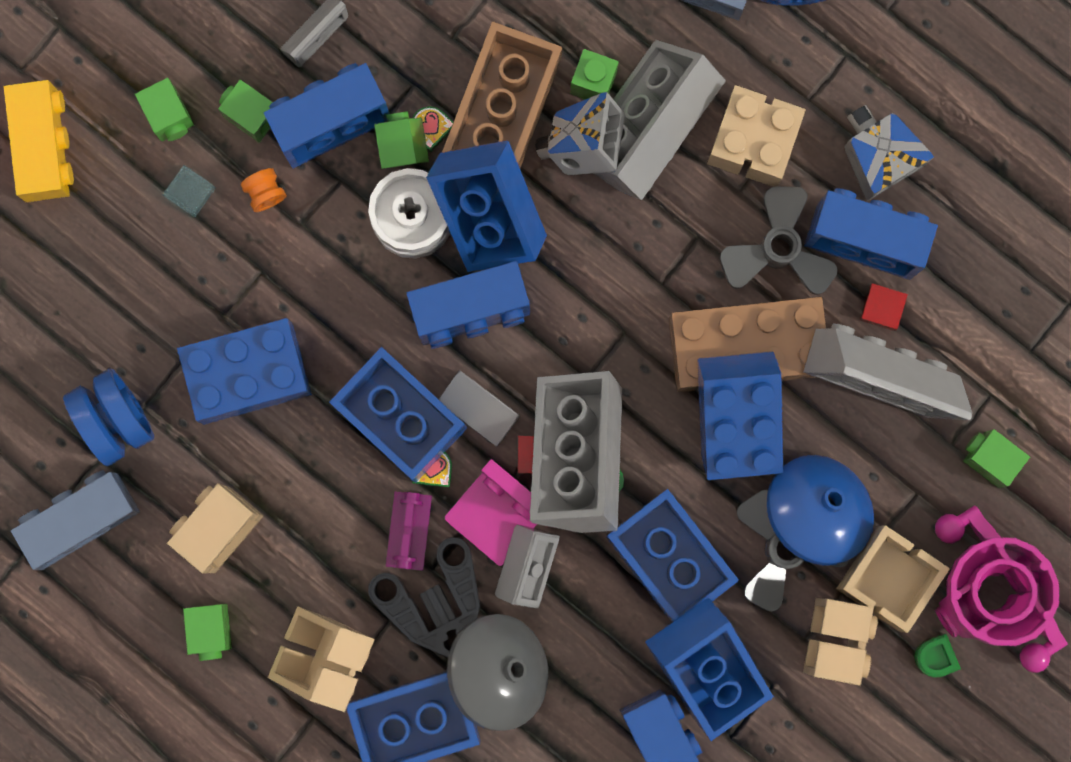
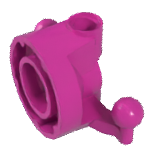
M976 505L958 516L954 514L941 516L935 524V532L942 542L948 544L958 542L963 537L967 525L971 526L982 542L969 546L954 561L947 578V596L939 602V607L935 609L938 619L953 638L959 635L961 638L977 639L988 645L1017 646L1037 638L1042 633L1047 642L1043 645L1040 643L1027 644L1021 650L1020 661L1022 666L1029 672L1039 673L1044 671L1050 663V656L1068 645L1053 618L1059 605V581L1051 562L1035 546L1016 538H1001ZM1004 575L1017 594L1009 595L1006 603L1001 608L986 610L980 602L977 591H980L981 584L987 576L996 577Z

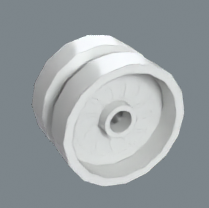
M406 168L391 172L378 182L370 196L368 213L372 228L383 246L399 257L417 259L431 255L444 245L450 235L449 228L426 178L428 173L424 170ZM415 210L418 212L415 213L414 219H407L406 213L408 211Z

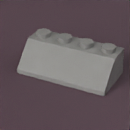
M658 40L653 42L613 99L625 113L617 170L594 173L596 176L620 192L639 200L644 198L726 81L703 54Z
M832 324L830 329L815 330L804 373L926 418L971 421L973 413L961 376L947 371V364L931 359H926L925 362L916 359L917 353L908 349L895 348L891 350L885 347L886 341L876 337L864 336L862 339L854 336L855 330L845 325Z
M610 371L537 377L530 521L532 523L579 533L618 531L622 387Z

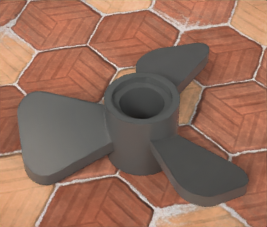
M776 186L767 190L763 199L771 230L767 233L761 245L728 246L722 251L720 263L727 282L731 287L735 289L744 287L766 265L775 269H782L790 265L810 293L820 295L827 290L837 275L836 265L828 259L801 251V238L793 229L808 198L807 192L803 188ZM775 239L784 240L789 245V254L786 256L775 254L771 248V242Z
M762 490L741 503L737 508L738 519L767 540L764 551L769 561L747 583L744 588V595L753 604L767 611H776L780 608L783 601L786 569L795 568L804 560L793 555L790 560L785 561L777 555L776 547L780 540L776 536L768 518V490ZM848 560V561H846V562H844V563H841V564L830 565V566H833V567H844V566H846V565L849 563L850 560Z

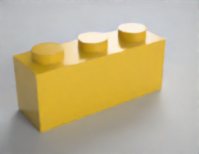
M49 80L4 86L16 195L25 202L69 197V185H73L74 177L71 164L66 163L64 149L69 148V136L66 127L61 125L60 113L65 112V102L61 90L57 91L56 87Z

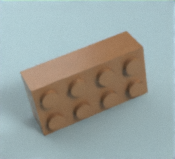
M492 22L442 153L508 140L519 168H521L562 60V47Z
M822 297L671 313L668 320L677 392L699 390L697 361L699 358L774 351L782 373V381L814 378L815 376L806 374L803 371L815 330L826 329Z

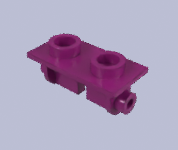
M394 492L386 567L423 571L432 501L431 495Z

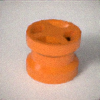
M273 168L258 171L244 179L240 184L244 193L250 195L252 199L250 205L254 212L269 209L287 197L284 189L278 187L276 183L277 175Z

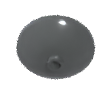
M493 614L471 621L460 631L449 653L447 677L451 695L459 710L468 720L487 730H511L528 722L543 703L549 675L547 658L539 639L525 623L508 615ZM512 665H513L514 671H515V672H514V676H513L512 673H511V666H512Z

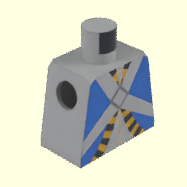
M603 92L559 110L553 117L551 135L537 138L535 143L536 152L543 160L551 158L563 173L567 175L616 171L625 113L608 92Z
M864 105L847 117L857 135L852 137L844 148L867 201L926 166L934 158L927 147L894 113L877 122L868 107Z

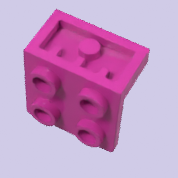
M491 459L481 470V475L446 514L445 520L498 566H502L515 526L522 525L534 529L537 524L530 521L531 492Z

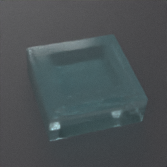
M183 165L162 195L195 218L216 187Z

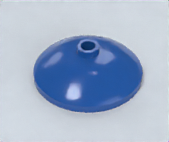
M802 456L784 465L783 473L776 474L770 483L767 493V513L770 524L782 544L797 557L817 565H837L852 559L867 545L874 526L872 501L862 481L847 466L825 456ZM828 497H830L835 502L836 506L832 505L829 502Z

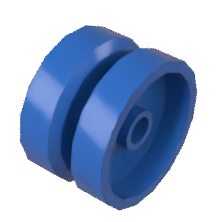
M112 368L93 377L95 394L90 389L80 385L63 396L65 407L79 434L104 466H110L125 457L123 440L129 446L136 449L154 440V433L138 400Z

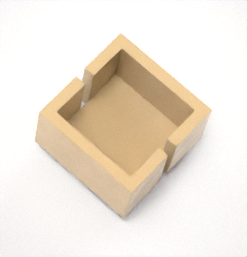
M735 85L707 164L738 175L746 160L752 162L747 170L746 178L776 187L783 178L806 109L775 98L771 105L765 103L766 95Z
M217 484L214 488L210 485L206 487L195 500V504L198 505L196 510L189 518L183 515L169 532L173 537L167 544L201 573L215 574L264 516L231 487Z
M886 525L877 526L867 545L859 553L836 589L859 605L874 607L873 614L897 631L908 633L950 568L922 549L911 550L914 544ZM904 551H910L909 555L904 553Z
M816 598L810 632L848 639V644L843 646L809 639L803 673L818 678L861 685L862 677H868L871 665V655L866 654L865 650L866 642L868 643V639H874L877 629V616H872L873 607Z
M297 606L284 639L317 650L316 654L313 657L281 646L268 678L311 702L345 712L358 681L354 677L356 670L362 671L375 639L332 618Z

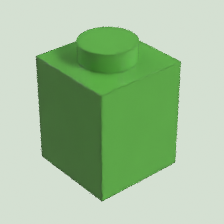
M583 49L571 82L570 94L585 100L603 92H608L609 94L617 74L619 61Z
M169 78L135 94L153 132L161 142L166 139L168 141L177 140L188 133V128L194 126L183 101Z
M239 80L235 87L231 85L224 91L219 101L221 106L218 108L222 116L260 143L271 128L263 112L269 110V106L273 102L242 80Z
M408 112L386 115L387 122L374 124L382 169L429 162L422 117L409 118Z
M995 429L984 432V434L978 432L974 435L965 448L969 454L963 462L997 488H1005L1011 484L1030 456Z
M228 604L183 609L187 655L198 654L199 661L222 658V651L232 649Z

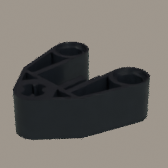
M453 537L445 539L440 543L436 557L447 579L445 581L463 615L456 618L440 584L419 594L436 629L430 631L414 598H411L404 582L399 576L393 573L378 574L371 580L368 588L369 597L373 603L411 642L449 657L451 650L445 643L450 638L448 631L455 629L456 634H458L467 624L478 618L481 607L471 549L465 541ZM451 544H459L465 552L463 562L457 566L447 564L444 559V551ZM384 579L392 580L397 587V594L390 601L382 600L377 594V586Z

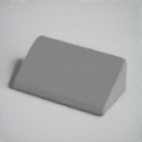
M326 0L280 48L281 52L297 67H301L348 18L345 4L340 0Z
M460 370L439 399L459 419L496 447L520 418L515 411Z
M516 525L495 596L510 604L539 608L560 536Z

